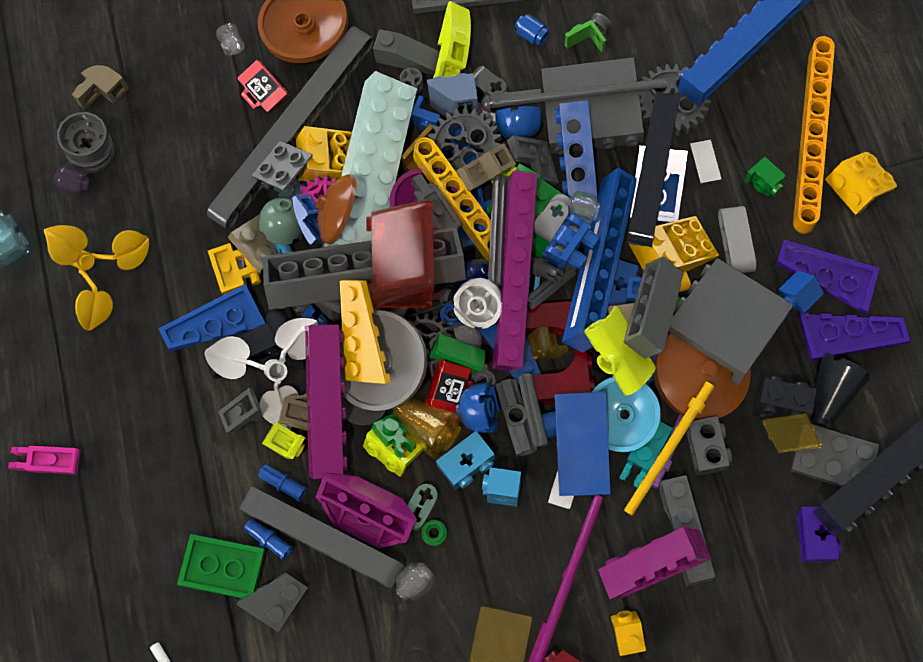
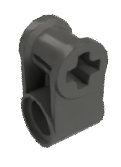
M479 66L473 72L476 93L481 99L486 95L507 93L505 81L491 73L486 67Z

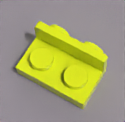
M372 429L367 433L363 444L369 455L376 457L389 471L394 472L399 477L404 474L406 467L424 448L423 445L407 433L405 438L412 440L415 447L411 453L407 448L401 447L404 450L402 458H398L394 453V446L391 444L385 447Z

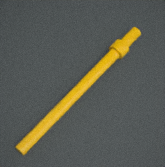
M706 381L696 398L693 397L687 405L689 409L625 507V512L633 516L698 413L701 414L706 405L704 403L714 389V385Z

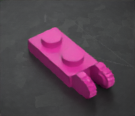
M44 446L12 447L11 454L27 456L26 463L9 462L8 469L36 473L77 475L81 450L77 448Z

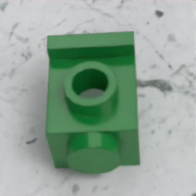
M764 157L748 171L744 182L747 184L752 182L754 188L758 192L764 193L767 197L770 195L776 196L784 187L782 183L786 175Z

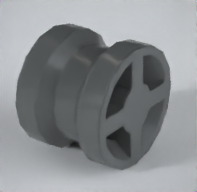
M416 68L403 70L400 74V82L408 85L411 83L410 86L417 88L415 96L419 95L423 91L421 72Z

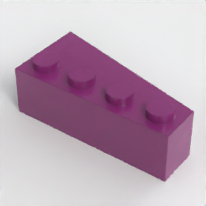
M685 526L664 537L651 541L650 544L644 547L630 550L628 555L622 558L615 557L606 561V566L598 569L609 599L619 600L712 560L700 530Z

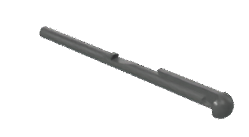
M666 78L595 87L584 86L583 90H561L541 93V89L492 94L486 95L482 99L481 106L484 111L491 113V108L666 88L667 81Z

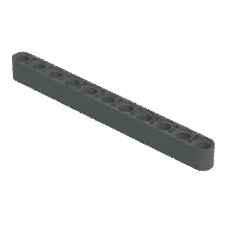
M355 26L348 30L211 203L207 210V217L226 229L231 228L263 188L261 185L262 181L252 177V174L279 141L294 147L296 146V138L304 126L311 127L371 50L374 43L372 36Z

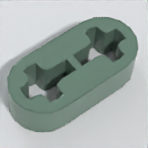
M430 484L420 485L408 504L409 509L414 515L418 509L421 510L418 515L421 521L420 523L415 522L412 531L422 529L438 501V493L435 487ZM430 490L433 499H427L424 505L421 506L420 504L423 500L420 495L421 492L426 493Z

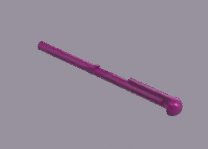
M594 495L570 562L562 575L563 581L547 623L543 622L528 662H543L603 502L604 498Z

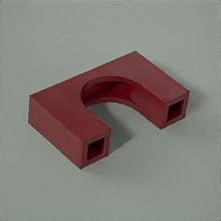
M572 301L543 303L534 309H530L527 306L525 336L556 334L563 337ZM573 348L575 358L566 370L555 374L532 375L539 406L555 404L554 394L592 392L595 388L594 378L589 379L588 371L592 369L591 355H587L586 351L581 352Z

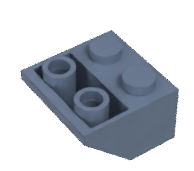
M460 73L451 77L437 76L427 80L430 106L446 116V112L454 116L456 108L460 114H463L465 107H467L470 114L474 108L478 111L474 73Z

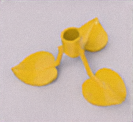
M69 225L44 229V234L52 260L59 265H72L78 268L79 273L83 275L92 288V291L84 290L80 292L75 304L76 315L80 325L87 331L92 330L110 316L113 302L108 293L104 291L97 292V287L86 273V270L93 267L94 259H117L119 268L123 270L134 269L147 256L149 239L146 235L133 230L122 231L116 235L112 243V250L115 255L91 254L84 251L88 240L81 229Z

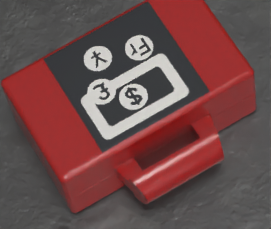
M444 359L438 361L425 405L433 410L457 415L456 404L460 403L463 392L474 384L468 380L471 368Z

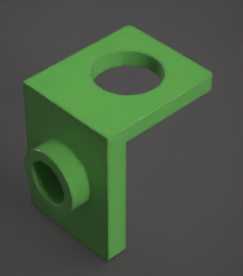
M590 20L582 25H576L565 34V46L568 49L591 37L600 52L603 53L605 52L606 39L595 23Z

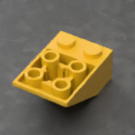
M304 126L296 138V148L313 156L298 173V181L309 179L311 182H315V176L323 180L325 175L328 176L329 181L333 178L338 180L342 175L352 132Z
M696 216L656 226L652 248L629 244L643 270L646 264L663 256L680 271L686 272L719 256Z

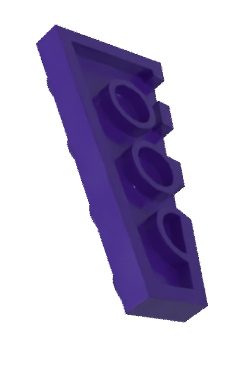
M788 240L783 241L776 265L792 274L801 271L815 276L822 291L865 315L867 314L880 268Z
M802 312L798 314L810 361L821 360L825 353L835 355L834 357L904 345L910 342L903 318L880 316L866 318L857 317V315L832 316V314L824 313L811 315Z

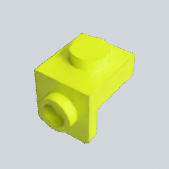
M274 422L262 444L286 459H293L294 456L298 457L305 446L303 444L305 437L297 435L281 424Z

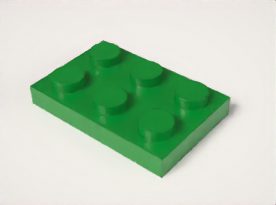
M190 534L177 585L244 599L257 589L266 550Z

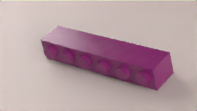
M339 325L305 326L309 477L312 479H322L326 473L343 475V471L347 470L346 456H343L342 446L346 445V432L342 431V421L345 420L346 413L345 406L341 405V395L345 394L344 380H340V370L344 369V357L340 355L339 345H343V331L339 330Z

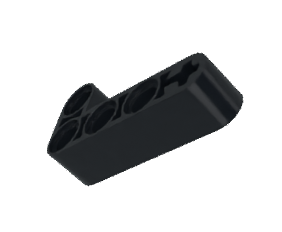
M285 308L270 312L266 316L267 324L238 337L244 340L249 347L250 354L247 360L257 362L283 350V348L276 344L275 335L282 324L291 320ZM204 354V355H203V358H204V360H205V362H206V365H207V367H208V369H209V371H210V374H211L212 378H213V379L222 378L221 375H219L218 373H216V372L210 367V365L208 364V362H207V360H206V358H205V354Z

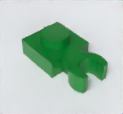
M394 413L373 423L371 429L385 447L391 444L394 446V453L398 458H402L404 450L401 447L407 448L410 453L413 452L415 445L412 440L405 438L408 431Z

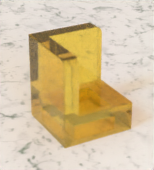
M538 327L528 335L532 359L559 358L569 351L568 345L557 344L556 335L549 334L548 327Z

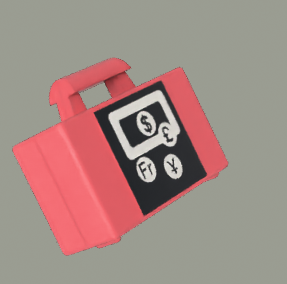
M258 60L238 77V80L245 87L241 96L253 109L262 106L269 113L290 96L286 89L267 70L266 66ZM250 92L258 102L254 103L247 94Z

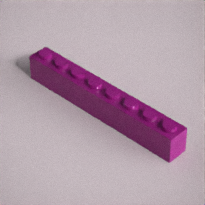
M513 171L507 182L503 280L499 287L502 292L500 317L496 321L492 367L495 370L517 372L523 367L537 173Z

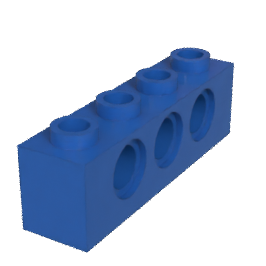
M588 100L560 103L559 109H555L556 124L561 123L562 132L557 133L558 148L563 147L564 157H559L561 172H566V181H562L563 194L568 195L570 200L597 197ZM570 120L579 122L580 130L578 133L572 134L567 131L566 125ZM572 144H579L582 147L580 157L574 158L569 154V147ZM577 167L582 168L585 172L583 180L578 182L574 181L571 177L572 170Z

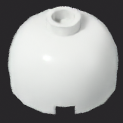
M470 279L461 285L454 296L455 315L460 322L468 327H490L496 323L501 314V290L488 279Z

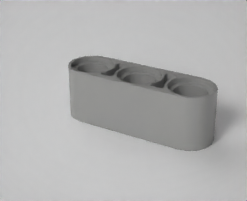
M745 207L719 209L718 219L727 264L741 273L755 272L756 258Z

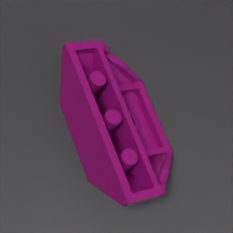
M326 473L316 495L319 503L321 502L325 513L335 527L377 548L406 543L417 520L402 498L358 476Z

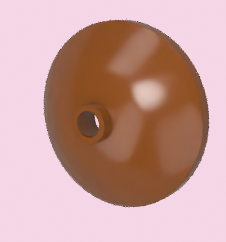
M347 174L340 177L329 186L324 196L320 195L317 200L316 209H318L317 224L322 241L326 244L331 245L338 239L350 216L357 188L356 177Z

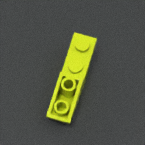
M451 1L447 5L438 41L441 49L434 77L456 76L460 74L461 70L465 69L471 36L469 9Z

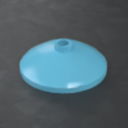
M613 377L601 382L594 388L592 392H606L609 450L617 452L634 451L646 445L654 437L659 428L661 409L658 398L647 384H644L638 391L630 395L623 394ZM624 410H628L629 418L624 420L621 414Z

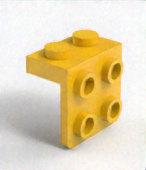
M868 152L842 161L825 179L855 215L861 213L876 197L890 192L897 187L892 175L886 172L878 163L877 158Z

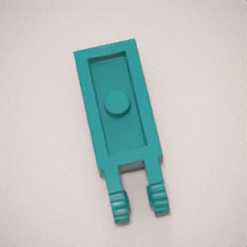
M660 421L659 428L654 437L643 447L631 451L627 458V464L619 478L625 480L629 476L633 465L642 469L633 485L638 488L660 454L673 428Z

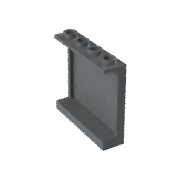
M634 57L541 69L544 92L583 90L584 86L595 87L637 82ZM638 91L545 102L551 154H564L563 147L558 148L557 133L562 132L561 123L556 124L555 109H559L560 103L588 100L593 149H612L615 146L621 145L631 147L643 143L644 130ZM570 120L566 125L567 131L572 134L578 133L580 130L579 122ZM572 144L569 147V152H582V147L579 144Z
M717 258L712 265L707 264L700 274L702 279L699 282L695 280L688 290L690 295L687 298L683 296L675 308L678 311L675 315H672L671 327L668 333L674 334L732 371L734 374L730 381L739 386L788 315L793 304Z

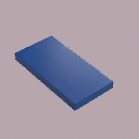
M606 392L554 394L559 496L610 494Z

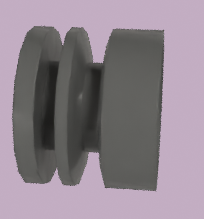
M78 112L68 116L61 122L57 130V141L70 165L77 171L97 173L105 169L112 162L115 155V145L102 119L97 115L88 112Z

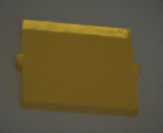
M807 414L763 420V425L769 434L768 439L772 440L778 453L821 448L822 444L816 434L817 429L812 426Z

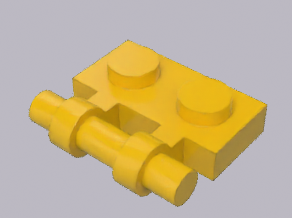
M230 243L208 251L223 295L245 285L243 279L246 278L251 279L252 285L261 283L259 276L261 272L259 273L238 249L234 251ZM240 259H244L246 267L243 269L239 268L237 262Z

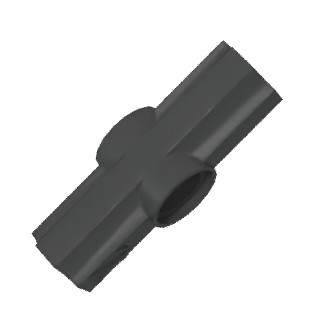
M507 379L495 384L516 457L529 455L537 451V447L533 445L526 410L516 379ZM513 413H520L523 419L519 422H512L509 416Z

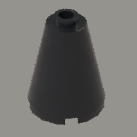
M825 353L821 360L815 385L816 396L812 413L813 417L811 419L822 426H826L827 423L833 424L872 376L871 374H866L868 371L844 358L838 361L833 360L835 355Z

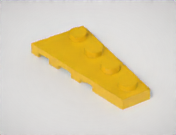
M366 280L340 281L344 379L358 382L390 383L389 373L386 374L383 363L386 361L384 351H380L377 336H380L378 326L374 325L372 319L374 310Z

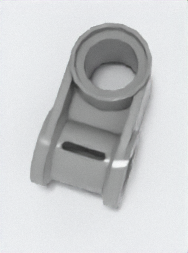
M564 194L555 195L535 220L533 232L550 243L571 210L572 202L570 198ZM559 204L563 206L560 211L555 209Z

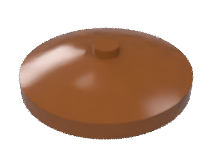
M266 0L258 17V30L265 47L277 58L291 63H308L327 56L344 37L348 28V14L343 0Z
M670 332L667 334L666 346L663 352L655 354L654 364L656 366L654 380L666 404L675 412L684 416L689 409L687 405L693 397L696 398L707 381L715 387L704 403L706 405L701 414L698 413L694 420L716 416L721 418L734 411L742 403L748 392L751 369L738 386L730 381L734 374L732 371Z

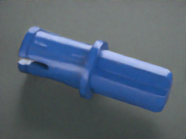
M267 464L259 471L258 476L276 487V491H283L298 502L302 500L307 492V488L290 479L289 474L284 475Z

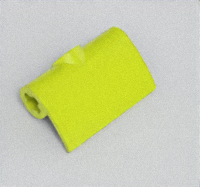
M614 306L605 319L594 322L584 330V333L594 349L600 352L597 358L599 367L605 373L613 374L612 377L623 394L630 395L638 391L649 380L656 366L650 357L644 359L624 343L628 322L618 306Z

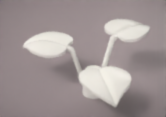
M296 318L282 324L275 335L276 344L283 348L280 359H271L265 365L247 360L250 354L248 345L244 340L233 336L225 337L207 348L204 353L205 358L216 373L228 379L242 377L246 371V364L264 370V374L275 382L274 391L265 392L261 397L259 405L263 417L272 424L274 422L278 423L283 399L287 396L298 395L292 386L285 385L280 389L278 388L281 381L287 375V368L283 364L286 361L285 355L288 353L295 360L306 359L305 326L318 325V322L310 318ZM281 424L289 430L292 428V426Z

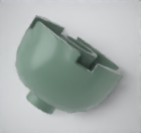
M275 198L266 203L262 208L259 216L260 233L263 232L266 235V239L270 242L291 244L294 239L299 237L300 240L304 234L298 224L292 199Z

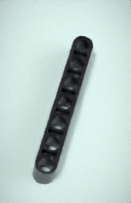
M660 92L655 94L627 244L652 248L680 95Z

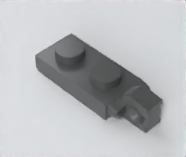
M421 174L412 178L411 184L416 190L413 193L416 198L415 200L435 230L461 228L462 222L438 186H434L432 182L427 184Z

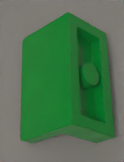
M439 333L430 350L429 357L438 361L444 359L471 368L470 373L475 375L477 371L482 372L484 368L485 350Z

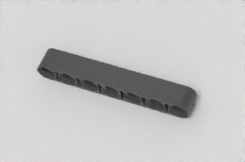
M250 487L239 507V510L390 589H393L404 567L402 563L254 487Z

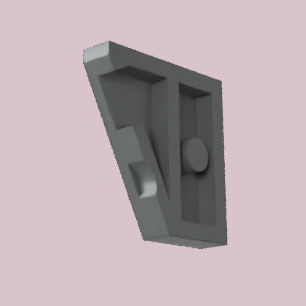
M284 573L275 578L271 583L258 588L257 591L244 599L241 598L237 601L236 605L279 632L308 587L287 573Z

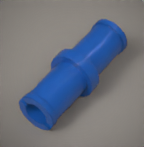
M254 517L246 523L244 531L259 541L262 548H268L280 557L282 561L291 554L293 547L276 536L277 532L273 529H267Z

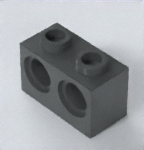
M718 416L694 420L687 429L686 436L696 476L726 471L730 466L729 463L732 462V455L729 447L725 448L723 438H726L724 424L719 423ZM700 430H710L713 437L710 439L704 438ZM714 453L717 455L718 463L709 462L706 454Z

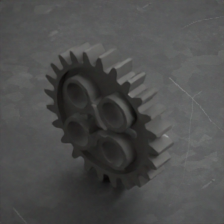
M666 64L665 70L662 71L657 66L655 73L648 71V76H643L641 81L666 78L667 87L657 89L662 90V93L680 95L674 127L675 134L679 136L681 129L687 134L689 126L696 129L698 123H703L704 116L708 114L711 101L708 100V97L700 106H697L677 89L681 81L679 76L687 66L681 71L678 69V64H675L674 69H670L669 65ZM656 89L638 91L643 123L650 122L654 104L652 102L655 99ZM681 107H687L690 110L686 111L683 110Z
M467 107L464 108L463 114H460L457 108L454 111V116L446 112L447 119L445 121L438 118L441 124L439 127L432 125V128L436 131L435 134H428V137L435 142L444 156L448 150H455L454 156L447 160L456 173L458 169L467 165V160L470 156H477L478 159L488 151L501 145L496 142L502 139L500 134H496L499 128L497 125L492 126L494 121L491 118L486 120L487 115L484 112L478 116V111L475 108L470 114ZM462 128L459 136H452L454 129ZM477 134H484V138L481 142H474V138ZM447 139L452 140L453 142L458 143L460 145H465L467 142L471 148L483 149L484 152H476L475 150L470 149L468 147H464L462 150L459 147V145L454 143H445V141ZM436 167L435 170L443 172L441 168Z

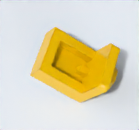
M625 610L611 616L619 655L624 656L646 651L642 625L637 612Z

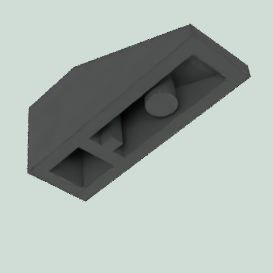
M379 29L373 47L376 63L404 69L416 68L423 73L435 74L440 51L401 33Z

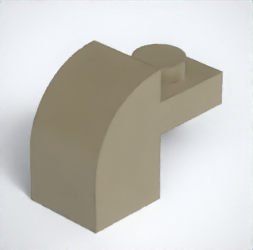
M97 65L89 67L81 73L85 81L76 87L72 96L86 110L100 94L114 104L129 87L123 77L107 66Z
M503 143L457 170V173L469 192L511 168L516 163Z

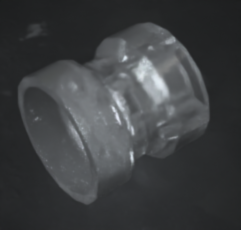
M225 24L217 29L216 35L222 43L221 48L225 55H236L244 49L245 45L242 38L239 37V31L235 24Z

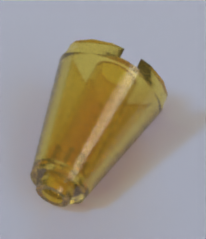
M412 397L404 404L393 408L394 415L406 428L410 436L433 459L441 457L438 453L442 450L447 452L460 434L461 427L458 426L459 421L462 422V419L454 412L432 406Z

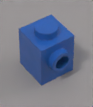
M797 271L778 289L782 298L793 304L791 310H797L805 313L824 294L816 277L801 271Z

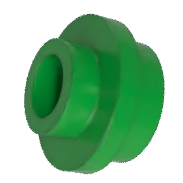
M431 520L424 524L421 535L426 544L438 546L445 541L447 530L442 522ZM433 529L439 531V535L436 538H432L429 535Z

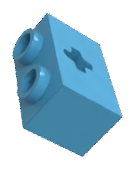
M475 431L440 457L436 464L455 490L458 487L463 489L474 480L473 476L479 471L484 473L494 465L492 461L495 460V454L478 432ZM463 459L471 460L472 465H463Z
M490 467L489 475L484 474L482 485L483 495H487V502L517 507L521 472Z

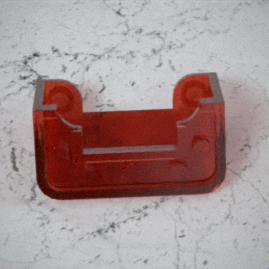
M420 200L371 212V217H366V231H371L372 283H367L373 308H432L434 293L432 200Z

